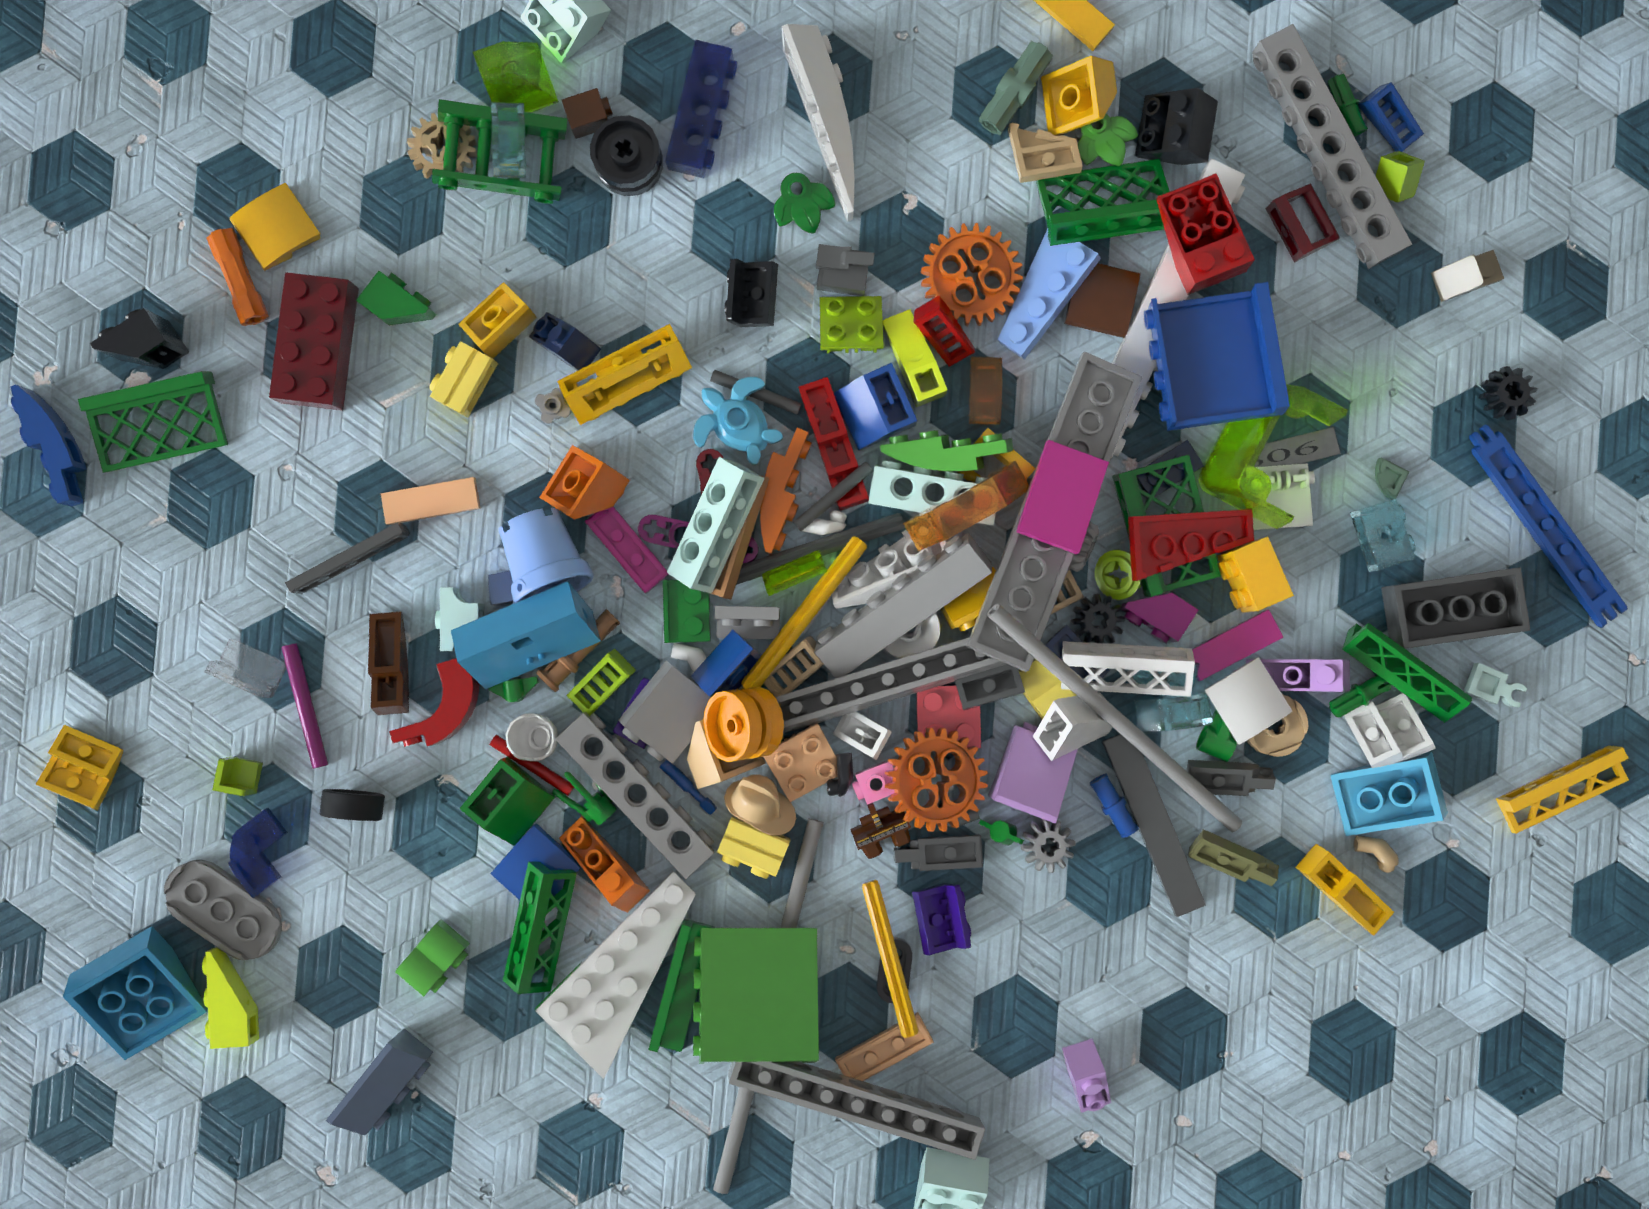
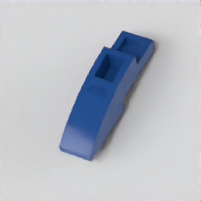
M19 385L10 386L13 395L11 397V404L14 411L19 415L22 426L20 427L21 438L28 447L43 452L40 458L42 465L49 473L51 480L49 490L52 497L57 501V504L71 507L84 503L75 473L87 470L81 451L68 427L56 411L34 391Z

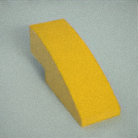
M1315 844L1296 866L1309 881L1373 936L1394 913L1357 875L1350 872L1329 851L1318 844Z

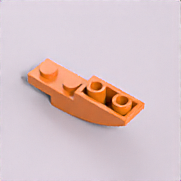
M798 427L785 456L776 452L772 453L765 474L769 481L760 507V523L765 552L769 555H772L774 550H781L787 536L786 533L782 532L786 521L793 522L799 505L794 503L796 495L787 492L786 489L787 487L793 489L800 471L795 469L800 458L806 459L812 442L807 441L809 432Z

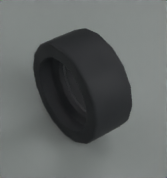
M324 789L322 790L319 814L335 819L379 821L382 820L385 795L358 790Z

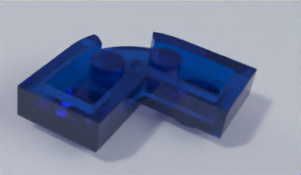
M269 808L261 811L238 829L232 836L233 840L230 846L231 861L228 862L229 867L252 898L259 896L282 878L263 852L288 832Z

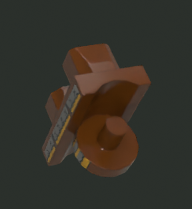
M873 803L868 804L870 814L859 818L861 825L850 829L858 850L862 849L868 859L881 855L883 849L879 841L890 836L895 847H900L910 842L908 829L911 826L909 822L903 820L905 812H890L888 806L876 811Z

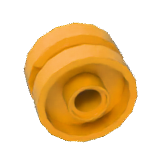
M752 687L715 693L709 699L704 710L703 726L710 750L718 759L732 762L769 756L775 752L783 738L784 720L781 707L774 695L767 689Z

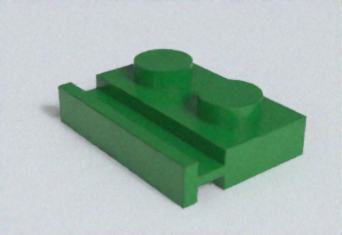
M663 580L664 643L711 642L709 593L691 589L678 580Z

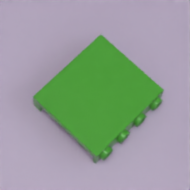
M701 928L700 937H694V956H700V969H694V989H700V1002H694L693 1022H699V1036H693V1056H699V1064H704L705 1062L794 1061L815 1063L819 1061L817 928Z

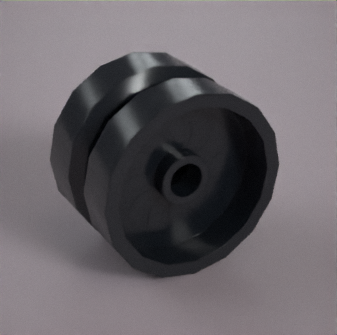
M630 115L615 116L603 122L594 132L590 143V157L601 182L610 191L622 196H638L649 191L659 181L663 170V154L653 129L643 120Z

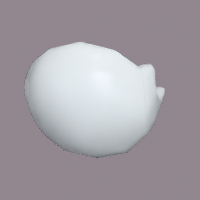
M540 714L520 715L510 723L507 729V747L514 757L519 760H545V758L550 757L555 752L558 744L555 740L558 736L557 727L548 717Z

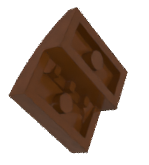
M1097 263L1069 300L1064 324L1126 338L1141 273Z

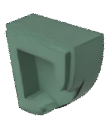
M1382 457L1378 458L1375 466L1376 483L1387 498L1395 500L1410 471Z

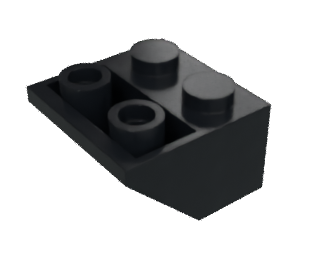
M1199 88L1145 95L1135 156L1148 160L1160 159V162L1177 165L1208 162L1218 101Z
M145 308L130 312L125 316V321L115 327L102 330L98 334V338L90 343L93 349L120 361L165 369L189 353L170 321Z

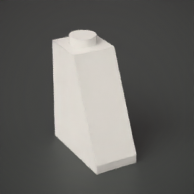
M1078 696L1066 697L1053 701L1033 738L1049 759L1053 761L1109 734L1112 726Z

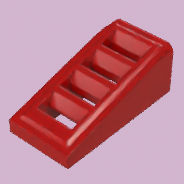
M941 296L933 298L914 311L913 322L948 367L975 352L974 346ZM943 322L945 323L943 327L939 328L936 331L934 330L936 326L942 324ZM950 333L953 334V336L942 342L941 339ZM958 342L961 344L960 347L951 352L947 350Z

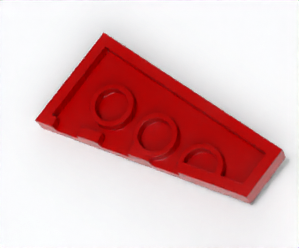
M1252 509L1128 517L1132 581H1138L1254 541Z

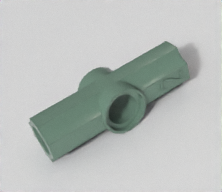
M1031 41L1013 68L1010 67L995 90L996 94L979 117V122L992 134L1001 135L1019 108L1022 109L1037 85L1035 83L1050 64L1053 57L1046 46L1039 42Z

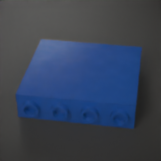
M1268 282L1255 284L1251 291L1162 304H1157V298L1151 299L1148 310L1144 311V322L1146 329H1151L1153 341H1149V353L1151 360H1156L1158 371L1154 372V383L1156 391L1161 390L1163 402L1159 403V414L1161 421H1166L1168 431L1283 415L1287 411L1290 403Z

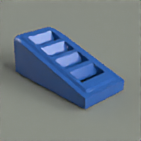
M1392 82L1379 86L1358 104L1365 116L1395 151H1404L1424 134ZM1382 98L1384 103L1379 106L1377 102ZM1391 109L1393 112L1386 117L1384 113ZM1399 119L1401 122L1393 128L1391 123ZM1407 128L1409 132L1400 139L1397 134Z

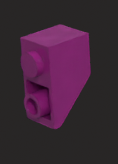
M1173 593L1130 601L1121 605V610L1126 613L1124 615L1126 620L1138 627L1141 624L1146 625L1152 629L1150 634L1165 644L1168 641L1179 642L1199 611Z

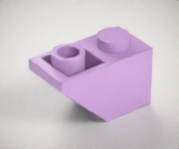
M1093 1039L1062 1048L1065 1064L1081 1113L1088 1110L1097 1111L1110 1104L1111 1099L1106 1072Z

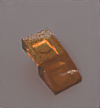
M971 357L969 424L1000 425L1002 409V358Z

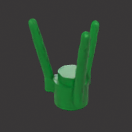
M568 771L564 773V776L587 800L583 804L587 809L559 790H552L553 795L579 812L588 822L593 820L598 826L606 821L617 809L611 803L612 800L598 785L597 787L602 796L598 792L592 796Z

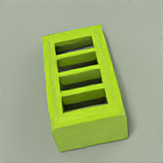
M613 649L566 696L583 713L586 712L590 716L636 670L616 649ZM608 663H609L621 676H619V675L608 665ZM600 671L613 682L612 685L599 674ZM591 680L604 691L602 695L589 683ZM582 689L595 700L593 704L580 692Z

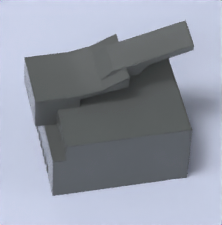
M819 244L816 269H819L817 290L864 296L868 266H873L875 253L851 250L852 247Z

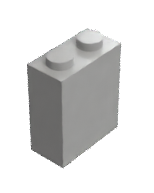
M665 661L618 719L625 727L622 733L635 743L641 739L649 745L646 751L661 762L666 758L673 764L691 742L695 723L704 719V710L711 697L672 664Z

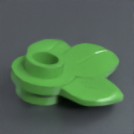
M1105 114L1104 118L1099 120L1102 125L1101 129H1094L1091 124L1080 128L1082 136L1078 142L1081 160L1085 165L1092 163L1099 156L1109 164L1121 166L1126 153L1125 142L1132 141L1138 137L1134 125L1121 116L1109 117L1108 114Z

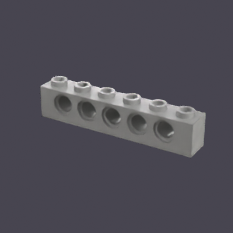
M586 712L582 713L555 740L674 868L687 879L714 854V849L711 847L714 841L702 828L697 832L690 825L689 822L693 820L692 817L682 806L676 809L668 801L671 795L659 782L655 786L646 777L650 772L638 759L632 762L624 754L628 748L616 736L611 739L603 731L606 725L595 713H592L590 716ZM596 737L602 741L603 750L599 755H592L586 750V742L589 738ZM619 761L624 765L625 773L622 777L613 778L608 774L607 766L610 762ZM634 784L644 786L647 791L646 798L642 801H634L629 796V788ZM658 807L665 809L668 813V820L663 824L654 823L650 818V812ZM675 832H686L690 837L688 845L685 847L675 846L671 839Z

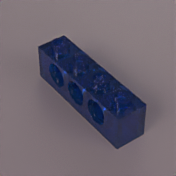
M695 40L665 159L668 170L704 178L706 169H712L715 151L711 149L714 139L719 140L723 124V121L719 120L721 109H727L730 98V91L726 90L729 79L734 80L737 71L738 61H735L733 58L732 48ZM707 76L718 78V81L713 85L703 83L704 78ZM701 105L711 108L710 112L706 115H698L695 113V110ZM693 135L703 137V141L699 145L694 146L687 143L688 139Z

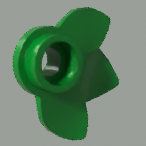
M791 173L781 182V196L774 204V216L780 227L789 224L793 220L802 230L813 234L820 223V210L834 208L835 199L824 184L810 182L802 173ZM794 182L799 183L802 187L799 195H795L791 191V185Z

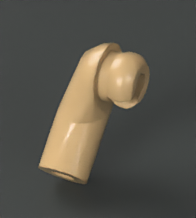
M1364 836L1355 837V851L1373 853L1378 859L1377 864L1381 871L1386 873L1394 871L1395 866L1398 865V855L1385 840Z

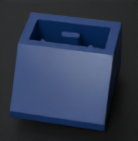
M892 363L862 375L834 393L858 451L915 427L918 421Z

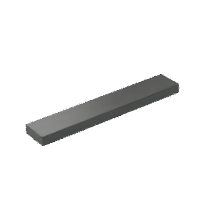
M1121 734L1103 740L1102 744L1133 818L1139 827L1138 830L1174 915L1179 917L1206 906L1143 754Z

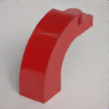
M457 658L436 664L443 687L442 700L436 712L422 722L389 731L392 743L403 741L404 747L423 742L422 736L424 735L427 747L436 745L451 738L468 722L478 700L479 683L457 662Z

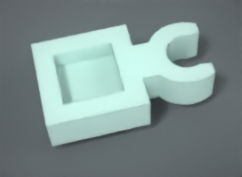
M1474 663L1464 692L1491 704H1498L1501 697L1505 705L1520 707L1521 703L1514 701L1511 694L1514 690L1526 692L1527 688L1520 683L1506 684L1508 674L1480 663Z

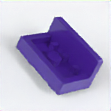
M943 883L912 892L924 955H933L955 948H971V928L966 919L964 908L966 900L960 885Z

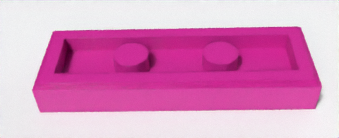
M614 507L596 512L585 521L645 594L669 575L665 567Z
M1265 610L1192 648L1195 660L1194 674L1197 680L1202 681L1282 639L1283 635L1271 612Z

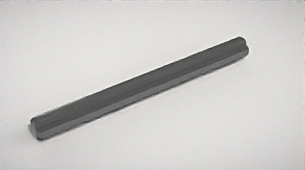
M896 513L742 564L736 585L842 550L853 536L866 542L903 530L905 524L902 515Z

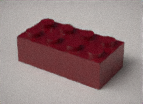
M285 272L269 398L281 404L343 411L357 306L356 299L358 298L359 288L348 279Z

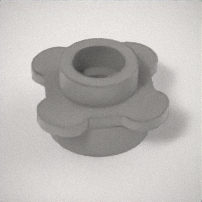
M554 388L551 393L546 395L538 394L535 398V404L540 407L542 412L541 420L546 424H550L553 420L562 417L566 418L571 413V409L566 404L560 388ZM551 403H555L556 407L554 409L550 408Z

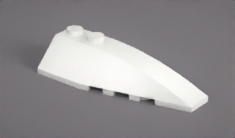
M783 25L782 41L784 54L847 222L851 221L854 214L855 181L853 145L848 114L839 84L843 82L840 68L837 63L832 65L829 54L832 53L830 41L826 34L821 35L818 25Z

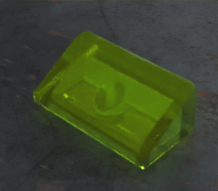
M816 550L761 575L767 594L771 596L827 572V566L820 550Z

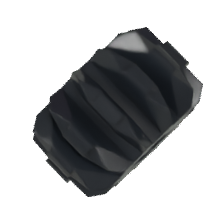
M1510 366L1502 367L1500 371L1490 372L1488 374L1489 380L1483 381L1480 385L1486 392L1480 394L1478 398L1488 402L1483 410L1489 411L1494 409L1493 418L1499 419L1504 416L1506 420H1513L1517 415L1523 416L1527 414V406H1532L1536 402L1530 394L1535 393L1538 388L1530 387L1528 384L1533 376L1522 377L1523 368H1516L1512 371Z
M1093 594L1092 603L1087 597L1081 599L1085 609L1077 606L1073 608V612L1080 615V619H1071L1070 623L1072 625L1080 624L1081 628L1074 633L1077 637L1086 633L1083 642L1091 643L1094 639L1095 643H1104L1105 638L1109 644L1115 642V639L1111 632L1115 634L1123 633V629L1116 626V622H1125L1126 619L1124 616L1116 617L1115 615L1116 612L1122 609V606L1117 604L1110 608L1113 599L1111 596H1106L1103 602H1101L1100 594ZM1095 612L1096 615H1103L1104 617L1101 621L1103 626L1101 629L1100 626H1093L1091 623L1095 620L1093 615Z

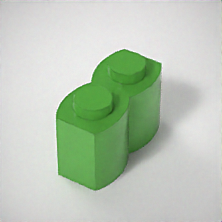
M441 919L400 964L395 973L422 996H425L430 990L436 993L447 981L448 978L444 973L449 967L452 966L454 969H457L469 955L464 950L470 943Z

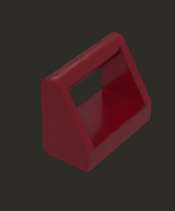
M1311 183L1274 199L1265 208L1294 263L1340 239ZM1302 196L1325 237L1312 244L1290 202Z

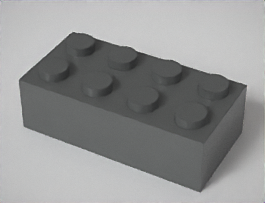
M1521 567L1381 587L1389 638L1404 649L1531 631Z

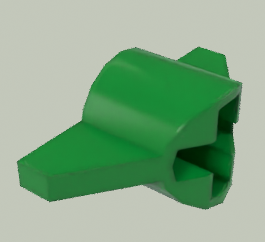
M538 676L505 681L488 688V690L508 702H519L539 683Z
M980 819L978 823L990 829V836L995 842L1009 846L1014 841L1022 844L1024 841L1017 837V827L1008 822L999 820L990 824Z

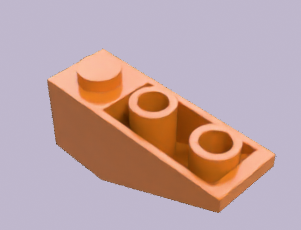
M581 816L559 837L560 841L611 906L628 913L650 892L633 868L584 817Z

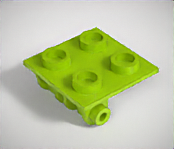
M882 296L820 297V350H827V353L845 349V353H849V349H855V353H858V348H861V351L877 353V349L884 348Z

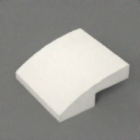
M1259 657L1204 689L1238 745L1293 712Z
M1404 693L1376 706L1371 701L1368 706L1362 705L1344 715L1372 768L1402 762L1436 749Z

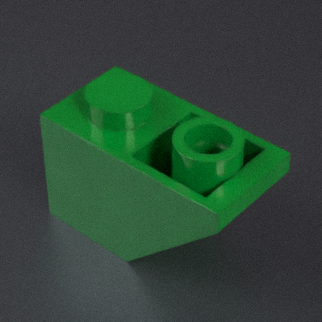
M378 271L356 299L358 303L389 326L433 320L436 316L429 308L432 302L417 291L412 296L404 290L407 284L392 272L387 277Z

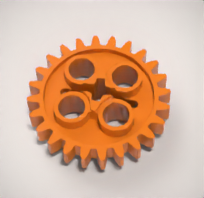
M963 223L958 234L954 228L950 227L948 239L944 235L939 234L938 242L940 246L931 243L929 250L933 255H924L923 261L930 266L921 268V274L929 276L922 280L921 286L931 288L925 293V298L941 296L956 320L958 321L959 317H963L964 324L967 327L971 318H975L977 325L981 326L983 316H986L990 322H993L995 319L994 311L1003 316L1006 312L1003 303L1008 306L1013 305L1014 300L1009 294H1019L1020 288L1014 284L1020 283L1023 279V276L1015 274L1022 267V263L1013 262L1018 255V251L1008 252L1012 241L1008 240L1001 243L1002 232H998L994 237L991 236V226L989 225L985 228L984 232H979L978 223L974 224L972 231H968L965 223ZM975 248H981L986 252L987 258L981 261L976 260L971 255V251ZM959 250L964 252L970 272L978 273L975 282L981 293L985 296L984 300L979 298L973 278L971 276L965 277L968 268L963 258L959 255ZM947 261H953L958 265L959 271L953 274L947 273L942 265ZM988 276H994L999 280L1000 287L991 289L986 286L984 279ZM960 289H966L971 293L972 299L968 302H962L956 297V292Z
M926 728L925 737L920 731H915V741L910 738H903L906 748H894L895 752L899 755L898 759L888 758V762L895 766L894 770L885 771V775L893 777V782L887 783L885 788L894 789L895 792L888 800L892 802L898 801L899 804L894 811L897 813L906 811L903 820L910 822L915 818L914 827L921 829L925 822L927 831L934 832L936 824L940 831H947L948 822L952 827L958 828L959 817L964 821H969L970 818L967 811H979L978 807L974 804L975 799L985 800V797L978 793L979 788L988 787V784L980 781V777L987 775L988 771L979 770L978 768L985 760L984 758H974L978 747L966 748L969 743L968 737H963L957 741V731H951L948 737L946 728H939L937 735L933 728ZM932 751L935 752L934 761L931 758ZM948 753H952L955 757L954 767L950 770L944 765V758ZM918 757H921L925 763V768L921 774H916L913 770V763ZM936 774L941 775V781L932 784L931 778L936 777ZM952 785H956L959 788V796L952 802L948 797V791ZM926 789L929 794V800L924 806H920L917 801V795L921 790ZM939 798L942 801V807L940 808L937 806Z

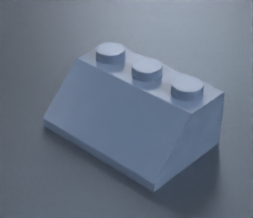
M403 1029L386 1044L326 1121L330 1125L364 1136L373 1127L379 1130L391 1116L387 1110L393 1102L399 1105L411 1091L407 1085L412 1078L415 1077L419 1080L431 1066L427 1060L433 1051L406 1029Z

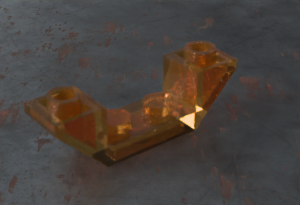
M1013 461L987 476L988 479L934 509L930 507L903 522L918 551L951 538L1000 511L1026 493L1029 484L1017 462Z

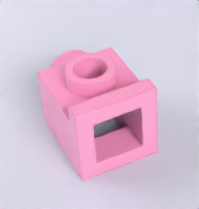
M888 760L855 773L857 781L853 782L852 786L858 800L865 798L868 805L895 793L894 789L885 788L887 783L893 782V777L885 775V771L894 770ZM874 778L882 781V786L878 790H873L870 787V781Z

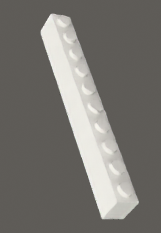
M1211 158L1198 180L1217 174L1230 205L1232 203L1237 204L1245 190V187L1241 185L1245 174ZM1169 243L1130 323L1126 338H1123L1112 364L1142 376L1112 457L1113 455L1118 457L1126 442L1122 438L1126 427L1130 429L1133 427L1139 415V411L1135 410L1140 399H1146L1153 384L1149 382V378L1153 371H1158L1156 360H1151L1149 341H1153L1151 329L1147 330L1145 327L1144 311L1148 310L1153 298H1157V304L1191 299L1188 297L1189 295H1187L1176 270Z

